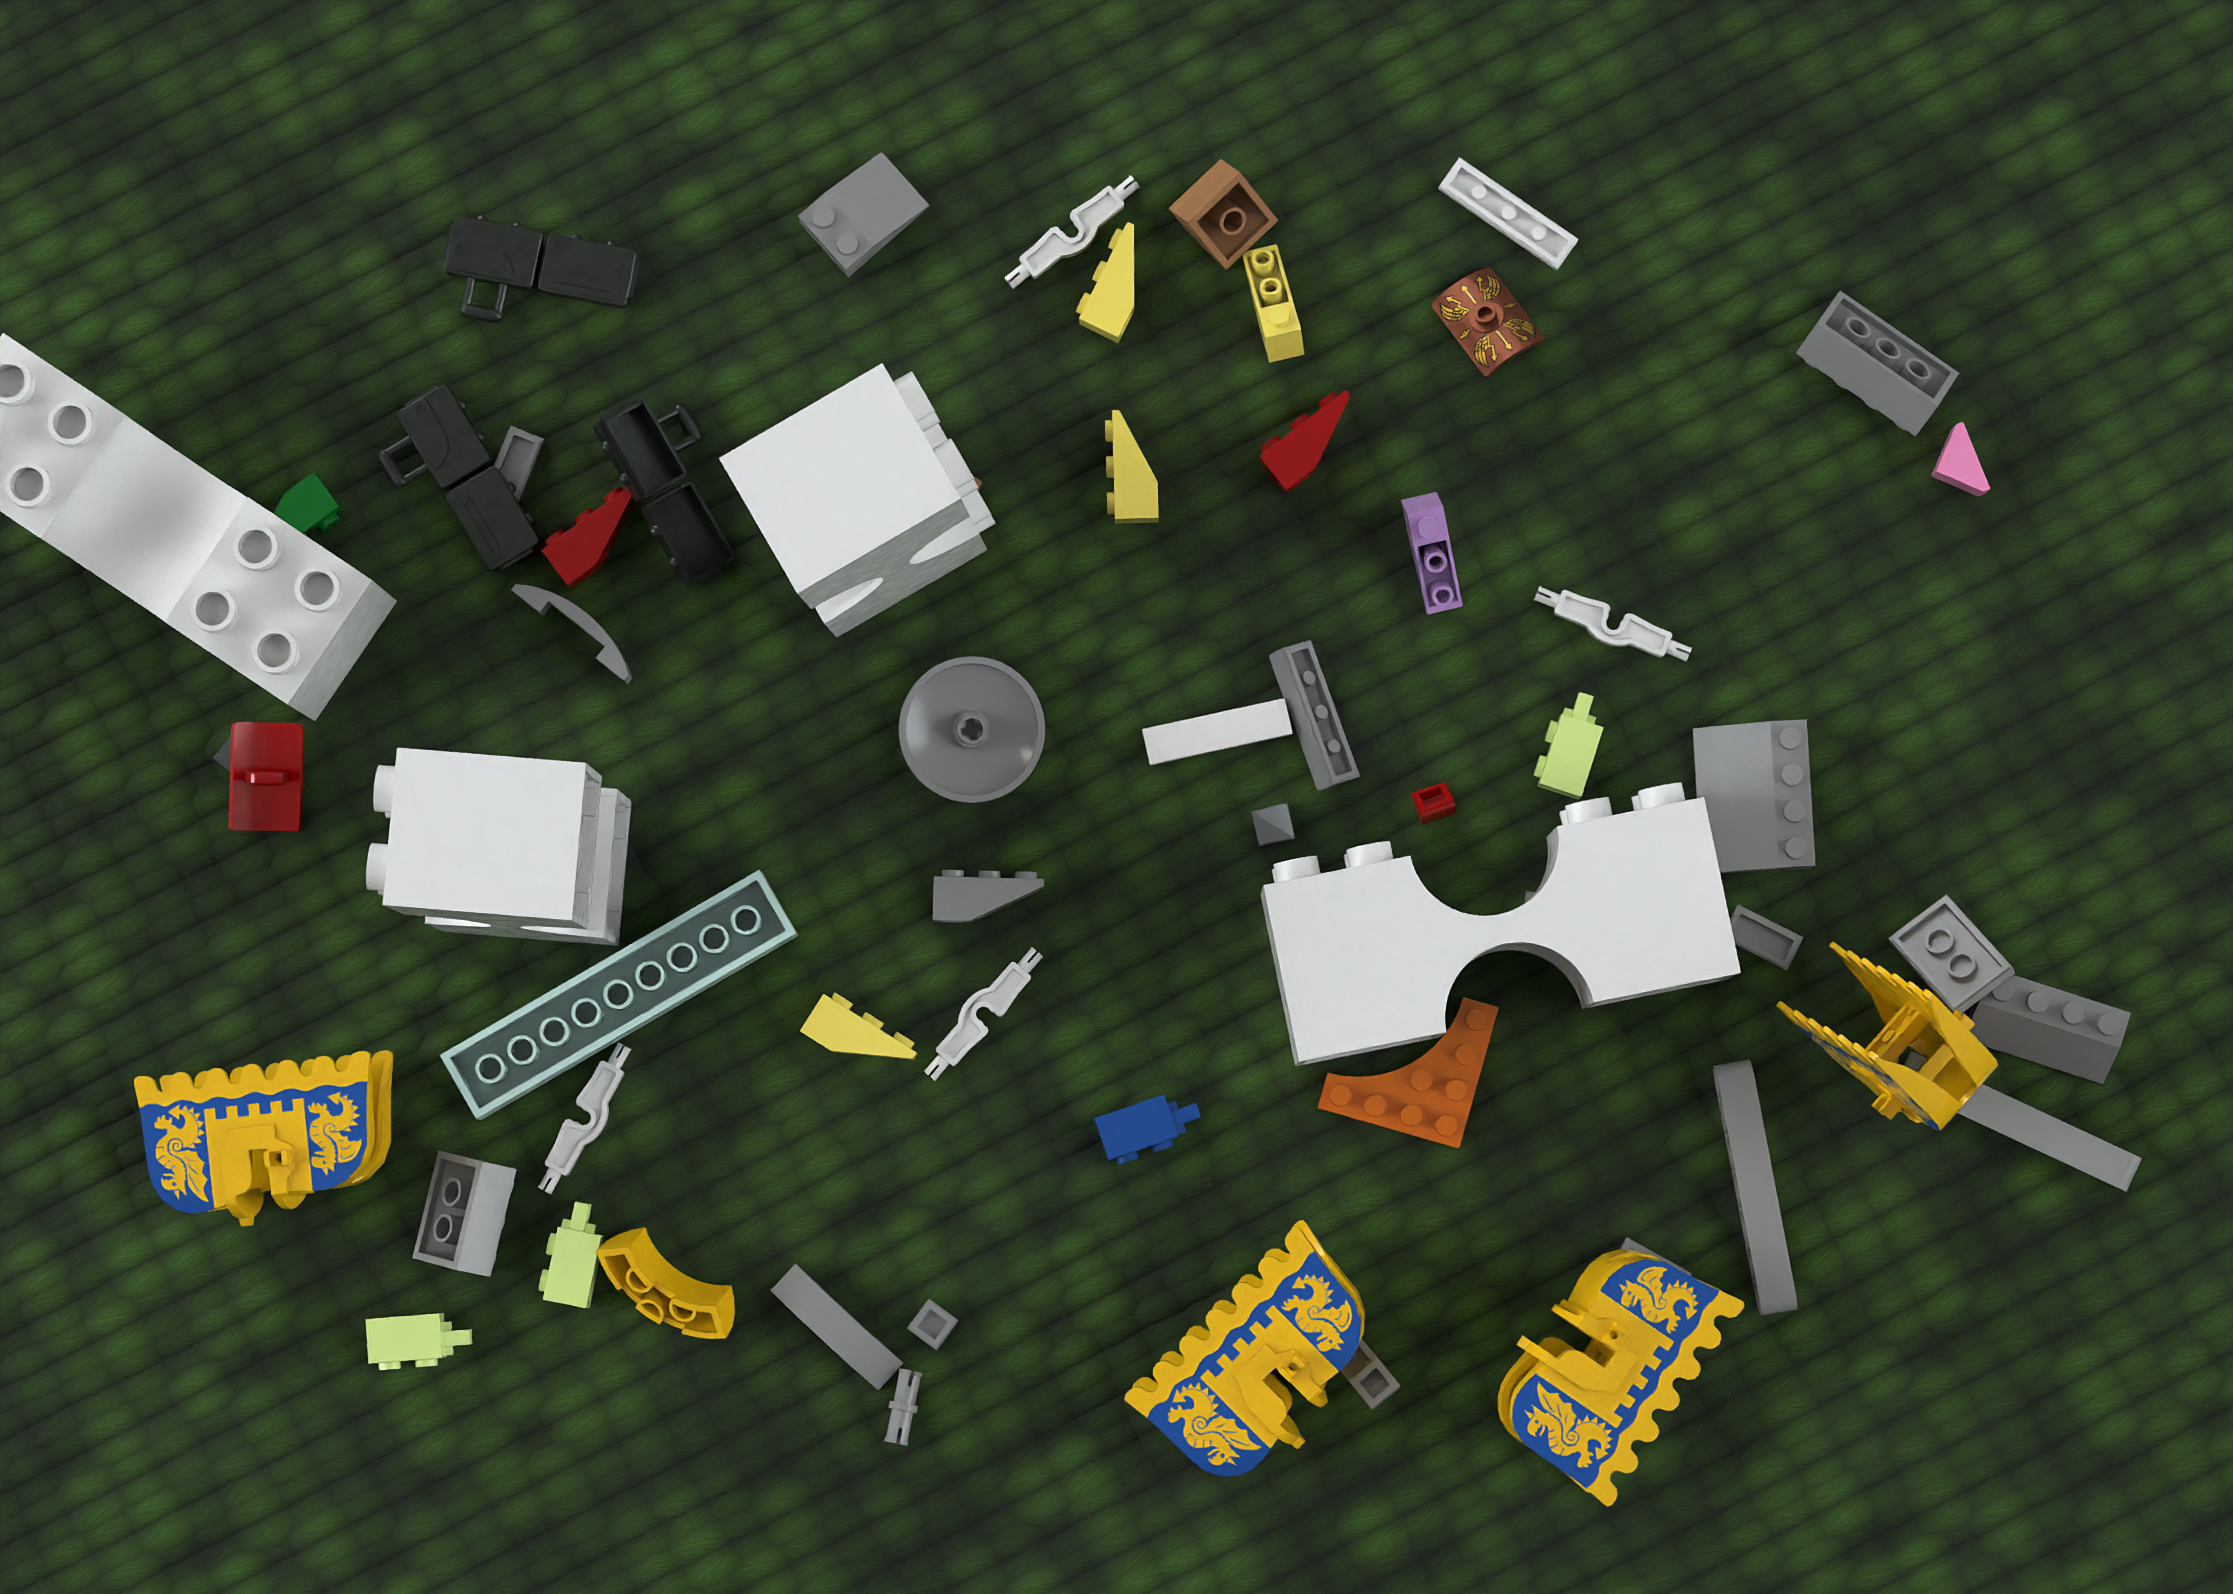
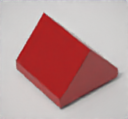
M1446 782L1411 794L1421 825L1456 813L1455 801Z

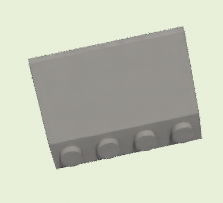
M1807 719L1693 728L1696 798L1704 797L1720 873L1811 869L1816 866Z

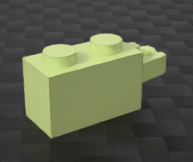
M1579 692L1574 709L1565 707L1558 722L1551 720L1544 740L1551 744L1547 756H1539L1533 775L1539 777L1538 787L1578 800L1582 797L1604 728L1595 725L1596 717L1588 715L1594 696Z
M576 1201L571 1220L563 1218L561 1227L557 1228V1233H550L546 1250L547 1255H552L549 1270L543 1269L539 1283V1291L544 1292L543 1300L590 1308L600 1261L596 1250L603 1244L605 1237L604 1235L595 1234L596 1225L588 1223L591 1204Z
M444 1313L365 1319L368 1364L378 1363L379 1370L401 1368V1361L415 1360L416 1367L437 1366V1358L454 1355L453 1346L473 1344L472 1329L452 1331V1322H444Z

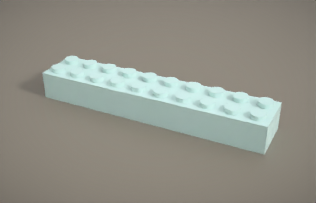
M758 870L442 1053L440 1057L475 1118L482 1120L799 935L765 876Z

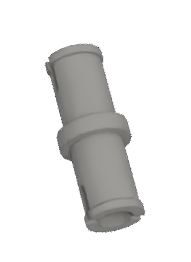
M899 1368L894 1401L889 1402L888 1408H891L892 1411L884 1441L908 1446L907 1441L913 1413L917 1414L918 1406L915 1405L920 1378L922 1377L921 1372Z

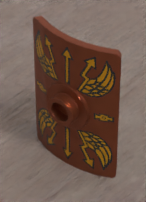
M1490 267L1476 271L1459 280L1436 298L1431 305L1486 377H1491L1512 358L1532 347L1542 344L1545 340V336Z

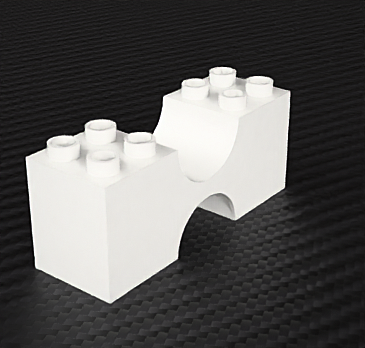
M4 333L1 335L0 511L289 706L316 721L397 600L370 578L252 499L239 493L24 346Z
M883 363L719 458L797 594L811 609L815 607L824 624L836 637L987 551L979 533L996 524L977 490L978 486L952 439H947L938 424L940 421L913 372L911 371L892 381Z
M397 748L395 766L378 765L375 775L374 811L385 812V817L390 818L388 844L371 843L366 867L367 890L378 891L379 895H383L382 905L405 915L425 916V924L443 932L619 946L632 801L618 789L601 788L602 776L587 763Z
M1682 782L1638 791L1637 796L1631 797L1634 809L1631 812L1612 815L1609 797L1566 805V810L1559 812L1562 825L1557 826L1546 837L1548 845L1547 866L1536 893L1522 906L1498 915L1478 916L1466 914L1440 902L1420 881L1412 864L1411 856L1393 859L1390 841L1371 843L1347 849V854L1344 855L1346 869L1320 873L1317 856H1307L1273 864L1272 874L1274 883L1263 885L1260 895L1295 1066L1439 1038L1446 1033V1002L1456 977L1471 961L1497 951H1523L1551 962L1565 974L1573 985L1582 1009L1724 981L1740 974L1741 970L1704 797L1685 801Z

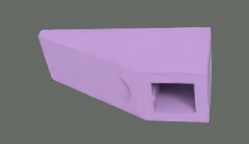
M1437 492L1401 500L1427 615L1462 607L1463 604L1444 509Z

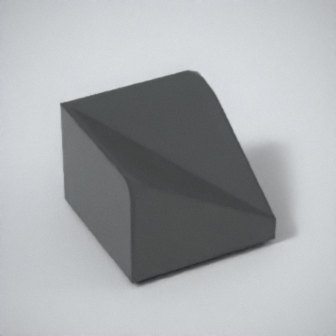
M1288 803L1251 811L1258 847L1295 840Z

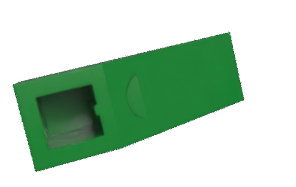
M313 472L284 493L273 514L307 536L305 532L309 529L314 531L320 527L325 532L341 520L337 514L343 509L319 476Z

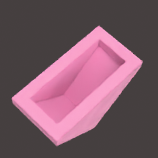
M1961 422L1951 429L1931 476L1973 495L1981 496L1987 493L1990 487L1965 425Z

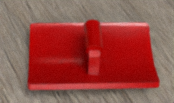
M232 723L229 792L230 830L291 832L301 830L304 725L302 723Z

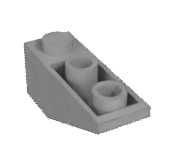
M942 870V876H934L933 922L972 923L1044 889L1045 881L1044 879H1037V872H1015V878H1000V871H979L978 877H964L963 870Z

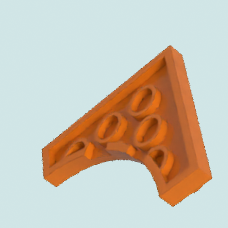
M1463 997L1452 1024L1437 1044L1422 1057L1398 1070L1364 1077L1327 1073L1318 1109L1459 1149L1499 1007Z

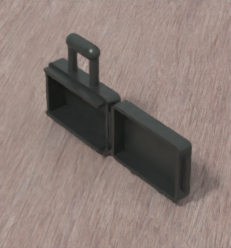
M480 215L477 219L464 216H456L454 218L453 225L449 226L442 261L445 262L444 270L448 275L467 279L463 302L460 308L461 315L466 318L498 323L503 318L508 287L530 291L534 288L535 280L539 281L538 288L544 294L624 309L628 306L629 298H633L640 264L637 262L638 255L633 249L618 247L617 242L614 240H610L606 244L582 240V236L578 233L572 234L571 237L551 234L547 239L546 246H543L544 237L540 231L526 229L521 222H515L512 226L490 222L485 215ZM476 281L499 285L495 308L471 304Z
M443 384L439 387L433 386L405 403V408L398 412V418L407 431L408 436L387 449L380 451L378 454V460L393 486L397 489L404 488L405 485L428 471L432 473L441 488L447 490L455 485V489L450 491L446 498L489 570L498 571L501 568L505 570L533 553V549L541 543V538L532 525L534 516L531 513H525L515 497L516 486L514 483L507 482L498 468L494 466L488 469L484 468L492 462V456L483 443L485 434L482 431H476L465 412L467 409L466 402L458 400L452 389ZM414 443L425 463L404 475L392 455Z
M637 398L632 402L627 400L599 416L600 419L592 426L601 443V450L607 453L620 475V483L626 485L636 502H642L651 496L654 501L642 508V514L651 527V535L658 539L669 558V566L676 570L683 584L690 586L696 582L699 585L727 569V564L735 559L734 552L695 485L690 481L682 485L679 480L686 476V469L677 453L694 443H698L702 439V433L688 408L684 404H677L675 407L655 417L645 398ZM676 417L687 437L671 445L660 425Z

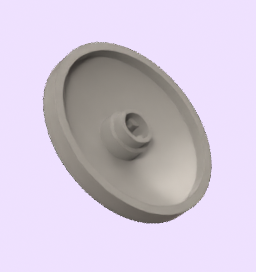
M959 657L936 665L921 676L913 685L904 700L899 717V742L908 767L915 777L932 792L958 802H985L1008 794L1023 783L1031 774L1040 758L1044 745V714L1033 688L1017 671L1002 662L985 657Z

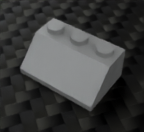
M438 1151L412 1258L458 1271L490 1277L496 1261L501 1231L505 1224V1214L514 1186L516 1169Z

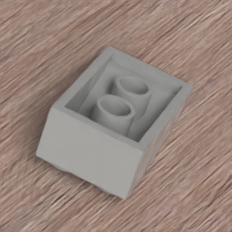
M881 152L826 191L805 209L798 218L805 230L849 278L930 205Z

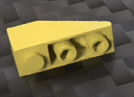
M1127 222L1123 230L1116 229L1108 246L1113 251L1107 262L1100 261L1092 278L1097 283L1091 295L1086 292L1084 293L1076 309V312L1081 314L1079 317L1080 325L1116 343H1119L1134 313V224Z
M1277 244L1246 251L1242 258L1269 363L1304 355L1301 327Z
M1112 410V420H1105L1106 442H1113V456H1106V478H1114V492H1107V514H1115V524L1159 523L1158 481L1119 410Z
M835 992L831 998L825 994L822 995L800 1032L832 1052L915 1060L918 1055L917 1052L912 1050L915 1044L913 1041L897 1031L893 1037L880 1030L884 1025L883 1022L867 1012L864 1013L862 1018L850 1011L853 1003Z

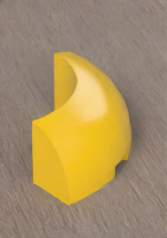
M645 1227L618 1234L607 1240L596 1250L601 1265L618 1291L622 1288L637 1303L635 1308L659 1325L663 1321L683 1329L682 1334L693 1337L724 1339L729 1335L735 1315L732 1286L704 1283L678 1271L658 1252Z

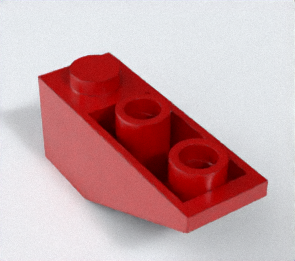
M1346 390L1339 395L1335 391L1327 395L1318 403L1321 408L1311 417L1307 413L1301 415L1289 425L1292 430L1282 439L1276 435L1260 448L1263 451L1259 456L1260 464L1285 495L1314 474L1349 402L1350 394Z
M620 486L604 497L606 502L595 511L592 508L587 509L574 520L576 523L574 527L566 533L563 530H559L545 541L547 546L541 551L570 589L601 568L635 502L627 488L623 490Z

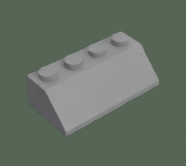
M1842 291L1838 292L1796 352L1808 365L1818 368L1831 377L1838 386L1848 389L1864 400L1870 408L1880 411L1893 420L1899 428L1910 432L1914 436L1919 433L1936 410L1959 372Z
M2012 975L1972 1005L1969 1018L1975 1025L1970 1032L1985 1047L2103 1084L2121 1047L2131 1013Z

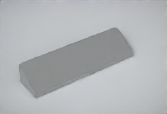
M1311 640L1281 648L1270 654V662L1282 695L1285 698L1286 706L1317 790L1321 791L1360 777Z

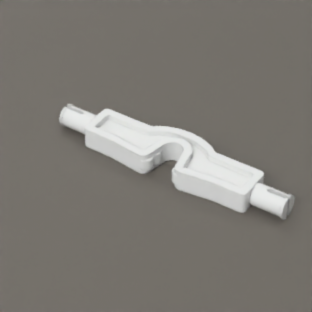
M1129 176L1114 190L1111 186H1107L1092 199L1074 209L1070 213V219L1078 229V235L1074 238H1069L1058 227L1050 228L1034 246L1020 256L1021 265L1004 277L1006 282L1010 284L1012 289H1015L1017 285L1030 275L1033 279H1037L1061 258L1073 257L1083 252L1095 239L1098 229L1124 208L1123 200L1140 188L1138 183L1134 182L1132 176Z
M1539 586L1534 601L1555 608L1554 615L1585 627L1592 637L1603 644L1614 647L1630 645L1659 658H1662L1667 653L1685 662L1691 652L1692 647L1671 640V632L1656 627L1631 613L1625 614L1618 629H1609L1606 621L1609 617L1610 606L1604 602L1585 598L1567 590L1557 594Z
M1033 947L1018 964L1011 962L989 988L979 990L965 1002L959 1014L958 1024L936 1048V1052L939 1055L924 1070L929 1075L939 1065L930 1076L934 1081L949 1064L956 1066L964 1055L987 1035L988 1028L977 1018V1010L981 1007H986L997 1016H1003L1018 993L1031 980V976L1028 973L1043 958L1038 952L1028 963L1030 958L1037 952Z
M617 1042L608 1062L601 1061L592 1078L576 1099V1104L590 1113L591 1120L587 1125H581L579 1122L571 1119L564 1121L556 1142L545 1161V1165L549 1169L538 1188L552 1194L561 1175L568 1176L585 1145L594 1141L601 1134L608 1120V1103L624 1076V1071L620 1068L632 1049L624 1047L623 1044Z

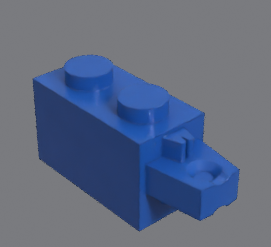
M1161 1095L1094 1119L1108 1160L1116 1159L1118 1165L1138 1159L1137 1151L1151 1147L1152 1152L1155 1153L1174 1146L1171 1139L1177 1138L1179 1134L1186 1132L1183 1123L1201 1118L1197 1103L1178 1109L1176 1101L1167 1103L1165 1096Z

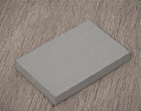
M1947 894L1888 938L1891 945L1952 1013L1958 1010L1962 1014L2015 974L2013 967Z

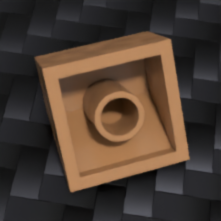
M1222 159L1212 166L1168 208L1185 230L1225 270L1237 261L1278 221L1243 175Z

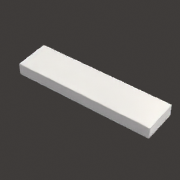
M1460 157L1438 188L1556 271L1578 242L1575 236Z
M1285 698L1142 729L1150 766L1293 734Z

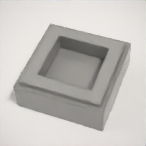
M928 1299L907 1329L937 1350L959 1320L931 1299Z

